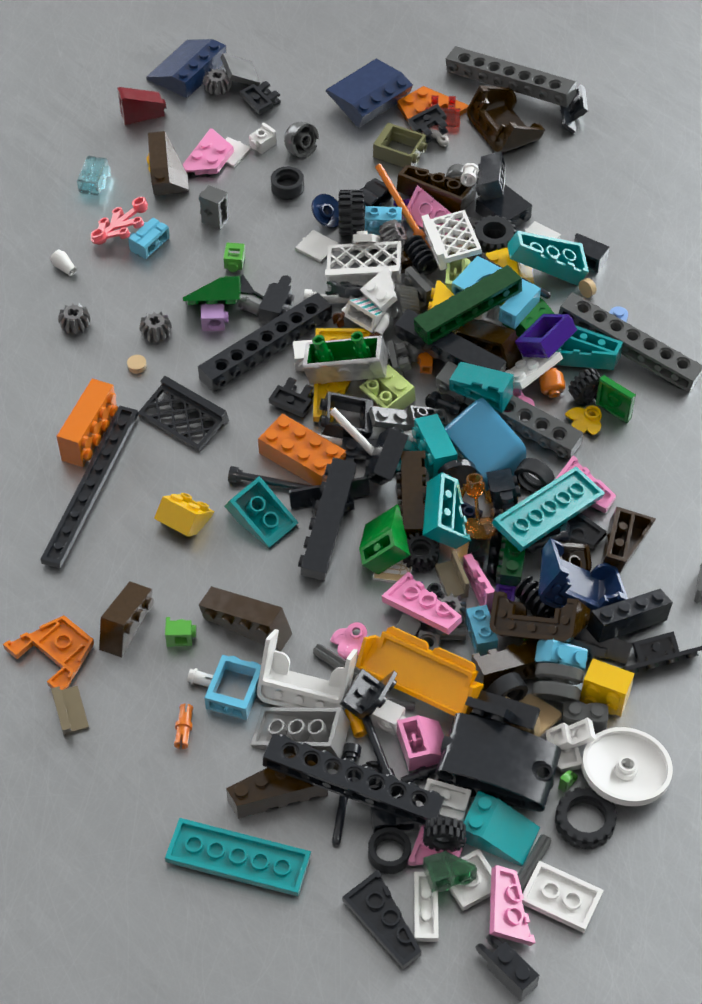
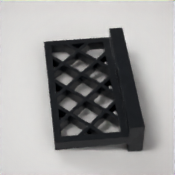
M164 376L160 380V387L139 410L138 415L200 452L220 426H225L229 422L227 412L171 378ZM163 392L169 395V400L158 401L159 396ZM181 402L184 404V409H173V404ZM170 405L171 411L160 413V406ZM157 407V414H146L148 409ZM195 411L200 414L199 418L189 419L188 413ZM186 414V420L175 422V415ZM172 416L173 423H161V418ZM210 420L216 422L212 427L204 429L203 422ZM201 422L202 429L190 430V424ZM187 425L188 432H177L176 427ZM203 434V439L199 444L192 441V436Z

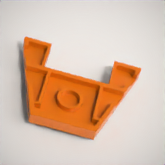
M425 86L397 101V106L405 120L437 104L442 110L447 109L458 118L467 113L469 106Z
M63 615L39 626L40 629L30 634L26 632L20 635L19 639L12 642L9 640L3 644L4 649L16 659H19L31 647L35 646L61 668L47 681L50 688L60 686V689L63 690L67 689L93 647L94 639Z

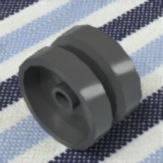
M555 663L536 664L535 676L543 681L533 683V696L558 702L580 701L582 691L573 685L583 683L584 671L582 669Z

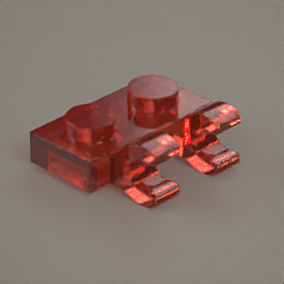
M431 96V107L438 104V96ZM449 96L448 108H441L446 114L447 120L445 122L448 125L447 127H460V108H455L456 96Z

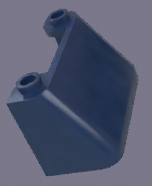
M550 538L544 545L538 591L542 603L553 608H562L567 604V598L578 599L590 609L591 615L592 610L628 599L617 567L602 563L590 572L560 559L564 553L563 545L560 542Z

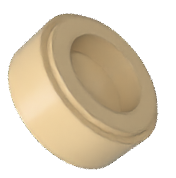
M585 278L579 282V290L584 297L589 298L596 294L597 288L593 280Z
M141 355L129 357L127 360L128 370L135 374L142 373L147 367L146 359Z

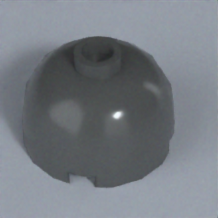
M306 122L293 123L288 127L284 135L286 149L297 157H309L317 148L315 143L316 139L319 140L318 130L314 125Z

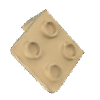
M527 694L519 702L540 709L534 729L531 730L509 722L506 723L540 737L562 718V713L542 699L532 694Z

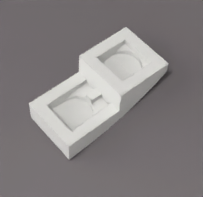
M589 718L569 726L566 723H562L545 731L547 741L559 746L561 750L578 747L596 740L593 722Z

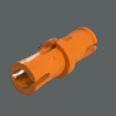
M186 704L179 706V717L175 723L177 731L174 747L180 749L181 741L182 749L188 747L189 732L192 731L191 718L194 709L190 704L187 705V712H185Z

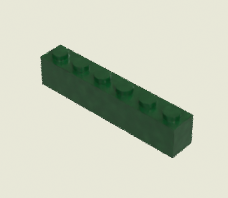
M509 265L498 269L493 274L415 317V332L427 345H430L522 292V278Z

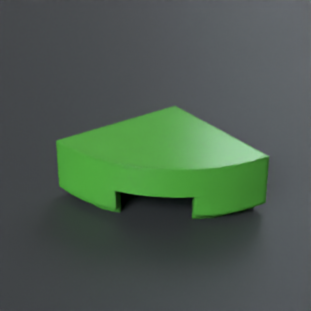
M571 770L566 771L560 777L558 789L564 793L567 792L578 779V775Z

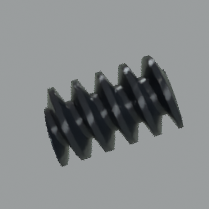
M412 236L405 242L404 251L419 274H432L439 268L433 252L426 245L427 243L423 240L422 236Z
M533 576L522 580L515 589L514 595L516 598L520 599V602L528 610H531L533 616L553 617L555 608L542 603L538 594L539 582H532Z

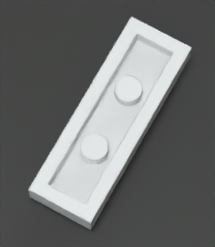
M414 872V938L416 942H438L439 939L438 872Z

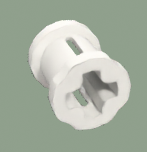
M467 163L463 166V174L460 178L463 185L468 187L475 185L476 176L479 172L476 164Z

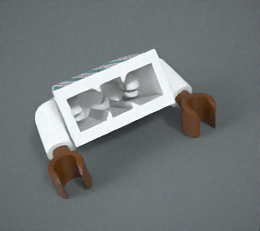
M367 297L350 299L342 308L341 313H335L332 316L333 324L337 323L338 328L344 326L343 318L346 317L371 333L375 332V334L369 336L383 335L391 319L389 314L390 307L382 312Z

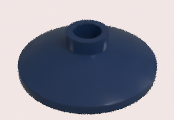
M329 194L317 195L311 205L315 219L321 225L328 228L338 226L339 202Z

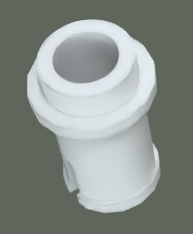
M198 668L190 669L187 681L191 682V685L195 683L209 687L214 675L198 671Z

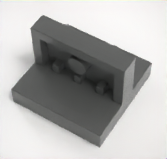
M410 266L405 269L404 282L399 285L418 289V302L421 313L427 310L429 302L433 301L431 299V290L436 286L424 273L418 274Z

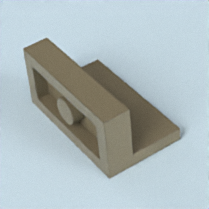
M453 550L451 552V560L435 564V571L445 595L450 596L453 593L454 597L460 596L463 599L469 595V581L456 550Z
M60 686L51 688L63 735L89 728L78 686L63 690L60 689Z

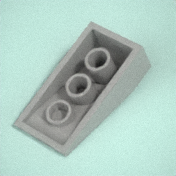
M262 707L251 746L266 750L274 733L276 735H286L292 741L298 743H307L319 751H329L335 757L341 758L350 721L342 708Z

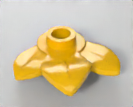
M591 405L586 407V409L575 407L565 413V416L573 421L571 426L584 433L588 431L591 435H595L601 430L600 421L602 413L597 406Z

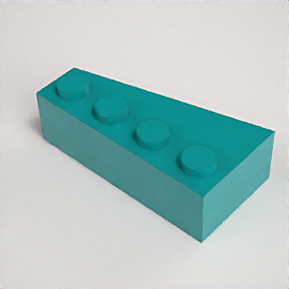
M517 231L507 244L511 260L578 286L579 282L589 273L582 243Z

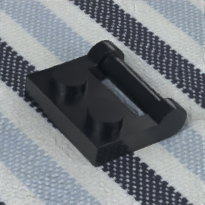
M568 521L529 546V552H537V549L543 548L550 538L558 542L570 541Z

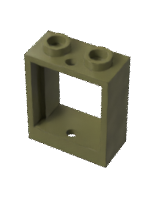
M387 123L373 144V158L403 168L406 165L414 166L418 164L421 154L425 153L427 149L426 135ZM393 140L414 147L411 154H407L388 146Z

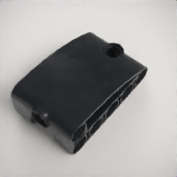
M456 713L449 733L444 736L442 741L441 757L435 773L437 781L471 790L470 797L473 798L480 791L500 799L509 806L542 812L545 810L550 789L554 786V776L562 750L559 746L515 727L478 716Z

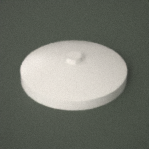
M615 727L597 733L595 735L596 740L587 743L582 756V772L589 786L604 799L624 806H643L658 800L668 789L673 773L672 761L664 746L651 735L633 728Z

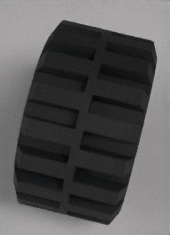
M340 190L338 193L340 236H353V234H357V231H364L363 190Z
M498 215L482 217L472 226L482 252L485 254L506 248L517 232L516 226L512 224L511 220H506L505 217L501 218Z

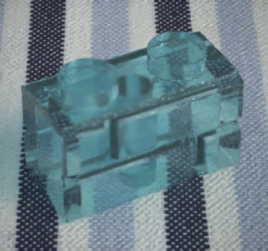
M94 156L86 158L77 180L80 193H90V195L98 196L101 189H105L106 177H109L111 173V167L108 166L106 158H96Z

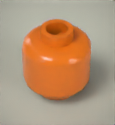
M550 368L539 377L541 393L549 396V398L559 397L560 393L566 388L563 373L556 368Z

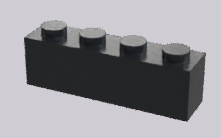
M502 151L481 156V162L478 164V185H476L478 196L482 197V201L503 197L506 164Z
M657 589L592 610L587 630L598 643L667 621L673 602L661 589Z

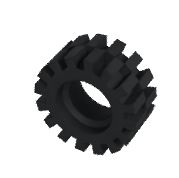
M586 369L584 373L580 372L578 377L575 376L574 381L571 380L568 391L580 405H587L588 402L592 403L593 399L596 400L599 379L602 376L596 369Z
M419 532L415 533V537L412 534L409 535L407 543L410 556L403 559V563H407L406 567L408 568L412 566V571H416V568L419 569V572H423L424 568L426 572L430 571V567L433 569L435 564L438 563L439 543L423 536V532L422 536H419ZM424 549L428 554L419 556L413 553V550Z
M439 816L438 819L433 817L424 823L423 843L426 847L429 846L431 850L435 848V851L443 850V852H447V850L455 852V849L461 850L465 844L466 825L461 820L457 821L456 818L451 820L450 817H446V819H443L442 816Z

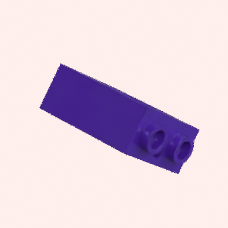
M543 314L515 343L523 357L550 358L577 331V328L569 314Z

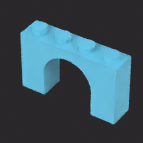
M477 256L452 282L451 292L456 295L501 268ZM522 279V292L506 300L500 307L499 321L515 329L539 303L541 288Z

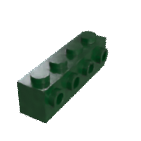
M502 535L501 543L505 544V548H500L499 560L502 561V565L497 566L496 577L500 578L499 584L517 587L522 578L526 549L520 552Z

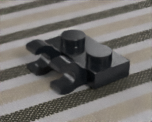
M267 81L262 82L259 86L252 84L240 91V96L259 115L274 108L273 105L281 103V100L278 98L280 94L276 90L271 92L268 89L271 85Z
M438 104L407 119L413 131L426 135L427 143L433 140L431 136L432 131L429 128L437 125L442 135L449 132L446 128L448 126L445 122L447 120L446 114Z
M327 281V284L331 285V291H325L326 295L339 294L338 297L350 298V295L354 298L363 297L360 291L363 287L362 285H354L348 281H340V284L336 281Z
M289 377L283 387L278 385L269 397V404L303 418L312 405V398L314 396L312 390L314 387L306 384L301 394L296 393L297 386L295 383L297 380Z
M343 437L342 448L346 450V461L355 462V459L366 460L365 467L367 469L371 455L353 437ZM366 439L375 448L378 439Z

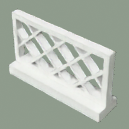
M465 210L430 219L428 214L421 216L425 234L440 270L447 269L446 263L482 254L481 246ZM464 237L470 238L469 240H463Z
M401 241L328 245L327 269H325L326 282L336 281L340 284V281H348L354 285H365L381 272L390 261H394L396 265L388 266L392 272L391 278L394 283H401ZM390 248H397L393 254L387 252ZM371 249H377V250H379V251H378L376 254H374V255H371V254L369 253V251H370ZM353 250L360 251L355 257L350 254ZM332 251H341L342 254L336 258L332 255ZM382 254L388 257L383 262L377 259ZM366 255L369 259L362 263L359 259ZM344 257H349L351 260L346 264L341 262ZM373 261L378 264L377 267H368ZM354 263L359 265L358 268H349ZM336 264L341 266L340 269H331Z

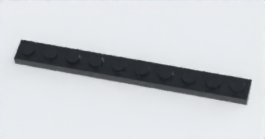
M119 406L41 557V564L61 569L138 417V410Z

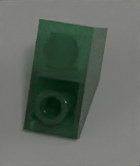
M447 851L423 857V870L431 892H444L452 886L458 884L467 885L476 879V865Z

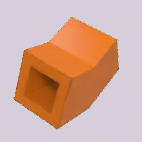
M427 352L419 354L417 363L420 366V373L432 374L433 357Z

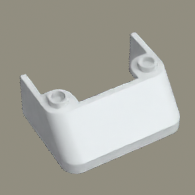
M275 629L265 641L257 686L258 698L265 703L280 707L343 709L340 702L351 685L358 650L353 649L347 657L345 668L338 667L333 670L330 681L289 671V657L285 653L275 650L279 630Z

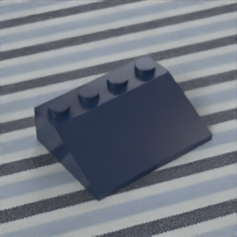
M214 39L186 40L146 76V79L182 97L188 98L203 84L205 72H210V69H219L223 65L220 57L223 53L227 54L226 45Z
M376 58L327 88L325 92L350 120L360 128L396 105L399 99L410 94L413 84L402 72Z

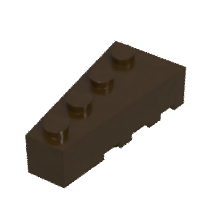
M406 165L398 173L396 190L399 193L412 197L418 185L448 211L454 213L466 210L475 199L477 181L475 185L468 187L461 183V177L456 176L453 179L445 177L444 173L431 174L427 169Z
M403 451L400 461V472H396V483L400 484L401 487L397 488V500H401V504L398 505L401 511L406 538H409V535L412 534L415 537V533L418 532L419 536H422L426 500L425 451Z
M212 586L198 605L202 616L207 621L216 623L264 646L266 638L275 629L279 630L276 651L281 652L292 635L283 608Z
M526 640L518 647L515 644H510L502 651H497L496 648L487 651V655L480 656L479 653L472 654L471 662L475 664L476 671L479 672L475 681L484 684L482 690L486 691L496 679L508 673H518L523 680L535 678V669L538 663L535 661L539 640Z
M293 754L287 758H293L295 755ZM313 761L306 762L308 766L316 765ZM265 768L226 788L228 803L238 819L266 812L270 808L286 807L289 803L305 802L317 796H320V798L328 796V790L269 768Z

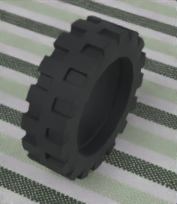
M581 787L574 788V791H567L565 797H561L555 814L556 829L558 833L562 834L561 838L564 841H569L570 845L574 847L576 845L580 846V849H587V847L595 849L600 844L601 846L604 845L607 839L612 837L617 820L616 807L614 803L598 795L591 787H585V789H581ZM581 803L591 804L603 813L605 822L603 827L597 831L590 833L581 832L569 823L567 812L574 805Z

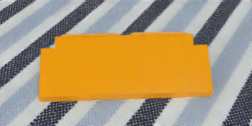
M393 626L388 627L386 631L382 632L381 637L372 635L363 638L356 667L364 669L379 681L392 671H396L398 673L395 678L397 682L393 688L453 716L456 713L470 714L472 709L465 705L468 696L477 699L484 684L475 681L479 672L476 671V666L473 662L440 647L434 648L432 651L428 649L429 644L426 641Z

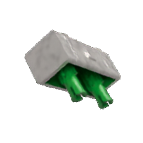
M356 331L351 334L349 339L325 341L324 336L317 335L313 338L312 342H307L305 345L303 369L310 384L385 378L388 351L382 335L363 337L362 332Z

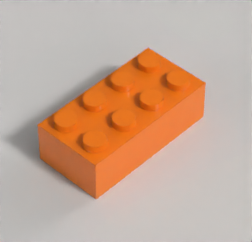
M91 379L57 434L62 461L84 467L85 463L91 459L94 448L100 444L101 436L104 431H107L110 421L118 409L114 385Z
M283 413L258 438L259 453L313 486L321 485L322 481L326 482V466L332 463L333 457L346 460V450Z

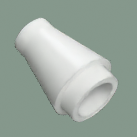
M57 250L51 255L50 261L53 266L69 276L76 272L77 268L73 265L65 251Z

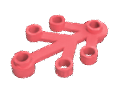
M145 197L134 199L132 201L133 208L126 214H124L121 207L113 209L111 223L107 217L98 221V229L91 233L92 243L101 245L108 238L120 236L121 239H126L130 236L128 226L133 225L136 229L142 227L144 222L141 217L128 219L137 212L143 213L148 209Z

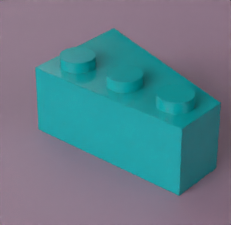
M576 326L577 331L556 351L561 353L563 359L555 365L614 370L621 357L623 342Z
M460 362L449 379V388L451 391L474 401L484 398L494 410L503 413L513 396L514 374Z
M437 414L415 418L412 435L417 441L419 450L425 451V467L429 479H432L438 475L440 467L450 461L457 460L458 453Z
M441 472L427 481L423 536L454 549L471 541L470 534L466 533L465 528L467 519L462 514L461 505L463 500L458 479Z

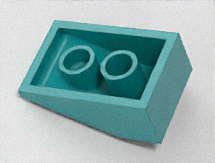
M260 476L224 506L241 526L267 548H270L299 523Z
M478 791L463 822L466 825V844L521 867L526 861L540 831L538 825L506 803Z

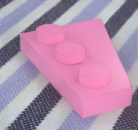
M464 555L463 569L480 606H488L491 615L495 590L473 555Z
M498 865L491 868L490 935L531 946L535 944L534 935H530L528 927L530 920L528 913L524 912L522 904L524 897L517 871Z

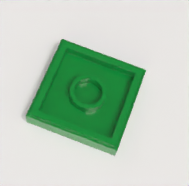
M603 375L599 379L596 405L628 423L632 418L636 394Z

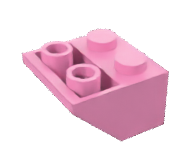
M420 715L397 720V736L408 770L413 771L423 766L429 767L439 763L444 738L439 721Z

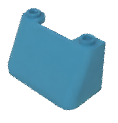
M484 398L474 401L444 427L453 446L458 449L466 460L473 462L476 466L477 476L474 482L484 492L489 490L486 472L510 468L512 475H514L521 461L526 458V448L522 440Z

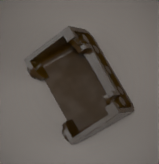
M479 85L467 108V117L495 152L502 151V153L535 142L542 137L545 129L541 124L533 123L530 127H527L513 109L517 103V97L511 88Z
M494 591L490 628L496 635L504 637L556 640L568 643L587 626L590 609L578 599L567 598V604L564 607L555 608L554 619L527 616L525 605L509 600L505 592Z

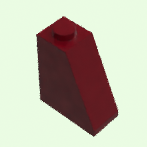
M125 87L117 88L120 113L125 125L165 116L166 102L164 98L161 99L159 92Z

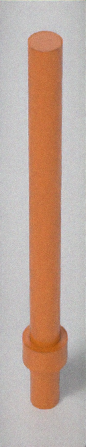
M382 164L376 165L375 168L397 206L402 207V214L412 229L413 236H422L423 240L427 243L426 245L431 250L430 245L425 239V233L422 229H419Z

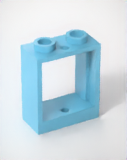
M222 655L204 697L206 709L247 720L257 696L261 665L254 661L240 660L235 656ZM225 670L253 677L244 700L216 693Z

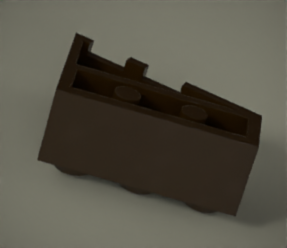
M473 319L456 331L458 336L505 360V371L513 368L516 362L523 359L515 343L517 335L513 329Z
M616 507L609 522L601 564L607 563L617 567L620 574L649 533L656 518Z
M129 581L101 616L99 650L121 658L123 657L148 610H151L153 606V589Z

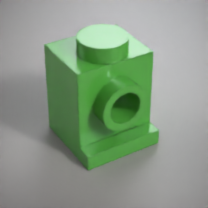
M226 242L223 258L224 269H228L230 272L243 270L246 257L245 244ZM231 251H240L239 254L231 253Z
M166 617L165 639L167 647L192 646L193 638L197 637L196 625H192L191 620L178 619L171 621L170 617Z

